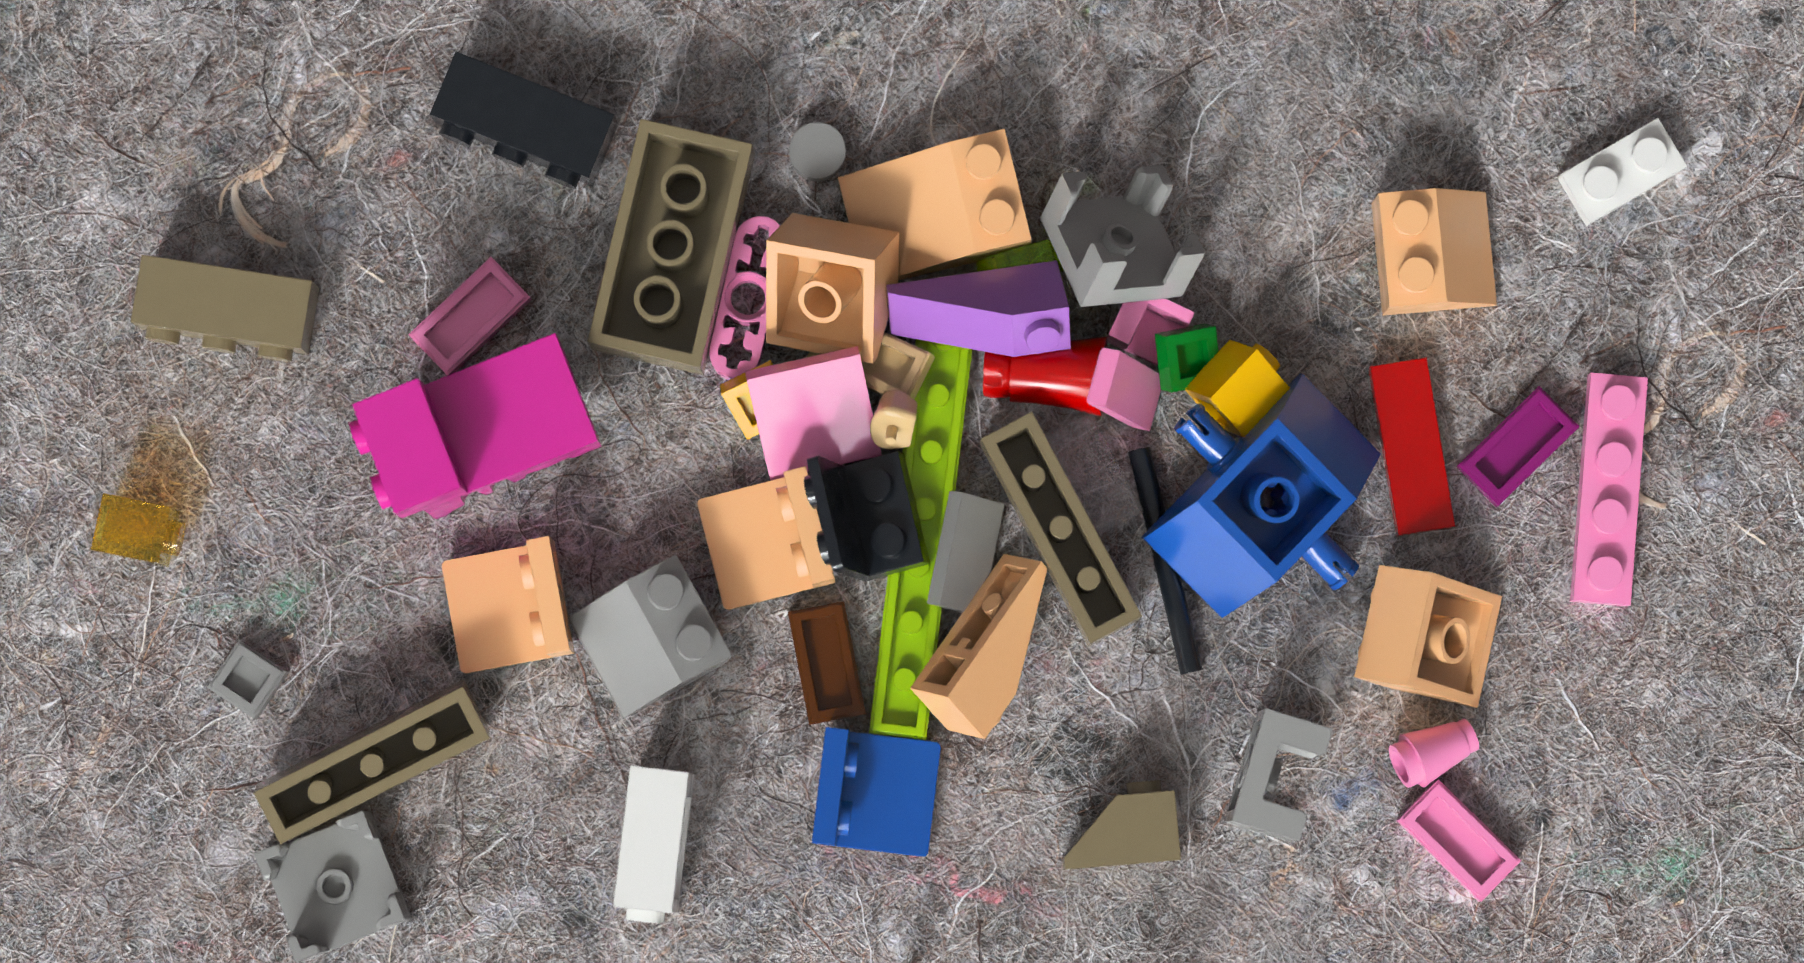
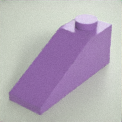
M1057 260L886 285L889 324L892 335L1011 357L1071 349L1069 304Z

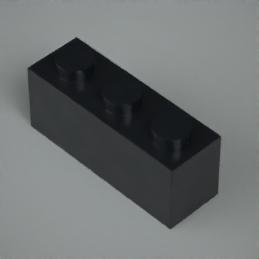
M457 51L454 54L430 112L434 122L442 126L439 134L446 139L467 147H471L475 139L494 147L491 155L495 158L520 168L524 167L526 160L547 168L544 175L546 178L576 189L579 181L590 186L594 185L619 125L613 113Z

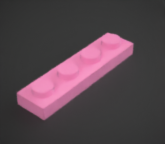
M1592 372L1587 375L1570 594L1571 602L1626 607L1631 605L1648 377Z

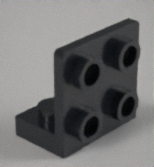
M896 451L846 466L821 456L807 459L810 475L804 477L805 492L811 507L818 509L823 529L817 532L818 549L826 565L831 564L833 571L866 582L930 564L903 453Z

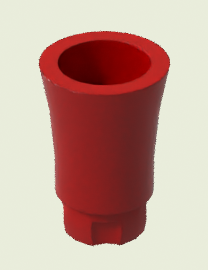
M1107 336L1070 340L1071 349L1018 357L985 352L983 395L990 398L1010 397V402L1068 408L1102 417L1103 411L1088 404L1087 397L1100 350H1102V347L1108 348Z

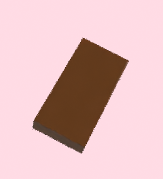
M844 601L788 612L809 725L866 715Z

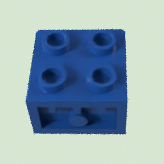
M826 727L812 844L925 857L929 850L941 749L940 744L932 741L850 732L847 729Z

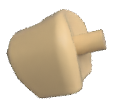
M891 390L882 395L870 424L871 438L878 447L893 450L911 445L917 415V402L899 390Z

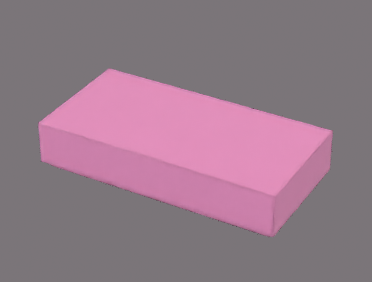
M490 257L408 335L448 376L463 366L532 299Z
M1102 347L1089 389L1087 403L1132 428L1150 431L1161 392L1159 373L1121 351Z
M1439 779L1435 780L1396 820L1479 902H1482L1521 862Z

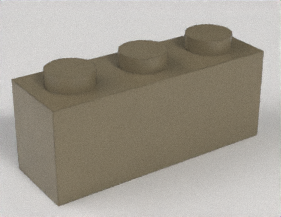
M142 255L131 323L141 330H146L145 339L154 342L179 345L180 336L202 339L201 348L207 350L235 353L236 346L239 344L259 347L258 357L292 362L293 353L309 355L320 288L312 280Z

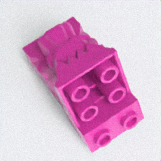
M556 333L425 385L417 378L353 403L352 406L357 419L348 423L360 454L364 455L371 452L378 474L371 476L370 481L382 510L392 506L394 514L401 519L422 510L433 518L439 519L465 505L466 497L472 492L478 491L488 495L494 492L493 487L497 482L505 479L517 482L525 478L529 473L602 447Z

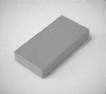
M949 491L927 604L962 613L965 611L991 573L1005 504L964 492Z

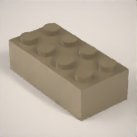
M640 119L587 341L592 350L704 375L733 243L738 230L755 158L753 144Z

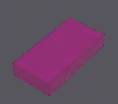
M1538 386L1456 468L1495 507H1498L1580 426Z

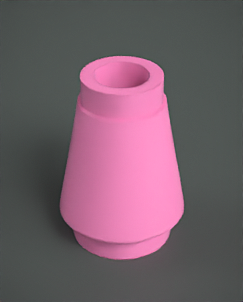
M1461 719L1457 722L1400 734L1398 742L1389 746V757L1397 776L1406 787L1410 788L1417 784L1421 787H1426L1468 757L1470 753L1479 750V741L1471 724L1466 719Z

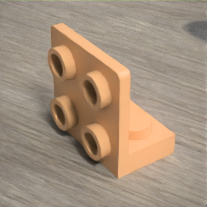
M806 466L783 472V478L699 499L697 505L722 604L726 610L836 583L831 564L826 565L818 549L817 532L822 531L817 509L811 507L806 496L804 477L808 475Z
M550 536L528 539L525 546L446 560L442 563V572L461 672L469 674L575 654L555 541Z

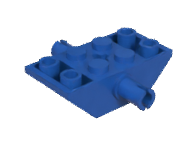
M1302 373L1288 385L1290 389L1245 437L1239 436L1233 439L1205 410L1201 403L1186 412V415L1201 428V431L1191 420L1188 419L1186 421L1184 418H1181L1174 427V430L1181 434L1209 462L1207 470L1141 538L1222 618L1275 584L1300 557L1328 583L1332 590H1337L1348 582L1333 566V563L1343 574L1348 573L1352 577L1359 568L1356 560H1353L1325 531L1358 498L1381 453ZM1266 487H1275L1270 493L1272 500L1275 502L1271 508L1261 506L1260 504L1261 493Z

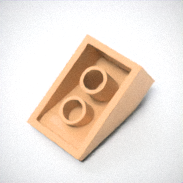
M1005 129L946 142L838 177L848 223L899 232L898 280L1030 249L1032 239Z

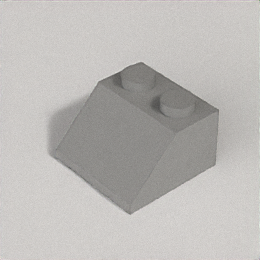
M676 554L626 580L568 618L623 719L723 666L732 656Z

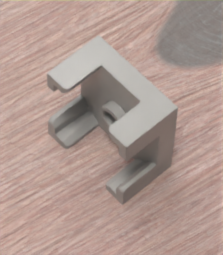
M1164 165L1138 168L1123 197L1078 201L1079 194L1088 178L1086 173H1062L1040 219L1080 307L1182 297L1205 252L1197 235L1189 234L1177 255L1159 219V214L1172 191V182Z
M1267 708L1258 711L1254 719L1224 823L1289 843L1292 841L1300 842L1306 822V814L1299 810L1263 800L1265 791L1274 792L1280 775L1283 759L1276 757L1278 749L1309 759L1314 758L1316 755H1324L1327 752L1333 729Z
M362 810L337 820V824L289 843H279L254 853L263 879L272 882L291 933L286 935V939L295 963L310 960L412 919L371 811Z

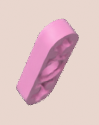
M756 216L749 218L740 225L735 235L709 349L713 368L721 377L727 380L745 373V371H749L761 363L766 342V278L750 271L737 273L739 263L749 268L751 267L753 250L751 246L745 244L746 238L756 237L759 229L768 230L770 237L780 226L769 217ZM766 250L762 257L761 271H766ZM753 283L763 290L765 301L758 312L746 315L738 312L733 307L731 301L732 294L741 284ZM727 318L744 326L760 325L757 335L746 330L743 347L745 351L752 353L750 361H740L737 369L728 368L727 358L719 355L721 347L728 348L732 346L736 333L735 327L724 328Z

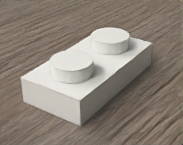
M1659 118L1560 174L1557 179L1583 222L1588 226L1683 171L1687 164Z

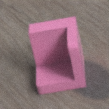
M1166 298L1123 303L1107 336V343L1158 366L1155 334L1188 327L1194 312Z

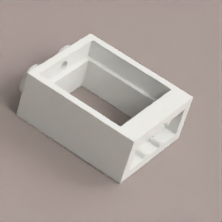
M630 766L613 907L627 908L625 920L664 923L665 913H677L679 910L694 774Z

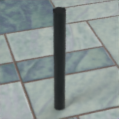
M1145 447L1129 451L1128 455L1146 531H1148L1165 513V507L1151 448ZM1151 548L1180 675L1201 671L1203 668L1182 579Z

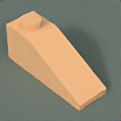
M1003 554L965 611H963L910 687L947 730L985 739L992 728L999 723L1003 712L1016 695L1048 569L1042 561Z

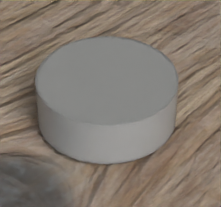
M822 122L806 124L795 132L790 141V161L795 171L803 178L810 181L828 180L838 174L845 163L846 146L844 139L839 131L829 124Z

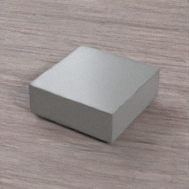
M238 640L207 688L257 720L289 672L244 641Z

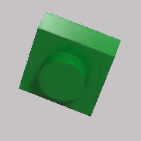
M1204 323L1155 334L1161 390L1171 393L1185 390L1202 368L1218 353L1216 326Z

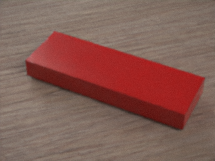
M1427 357L1370 366L1368 371L1396 536L1454 528L1455 521Z

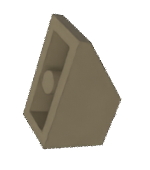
M1161 780L1126 783L1127 794L1114 796L1062 858L1063 870L1181 860L1175 790L1162 791Z

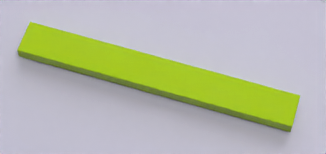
M916 339L915 346L932 353L935 359L914 399L917 402V415L912 441L909 447L903 448L902 453L905 456L930 564L888 575L869 734L926 741L930 710L910 687L937 650L942 607L927 604L949 491H956L972 349Z

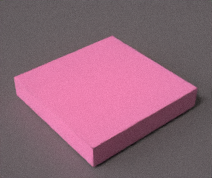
M858 346L745 371L770 481L783 478V472L804 466H806L807 472H809L807 459L815 456H821L840 465L882 456L880 447L871 438L870 424L873 413Z

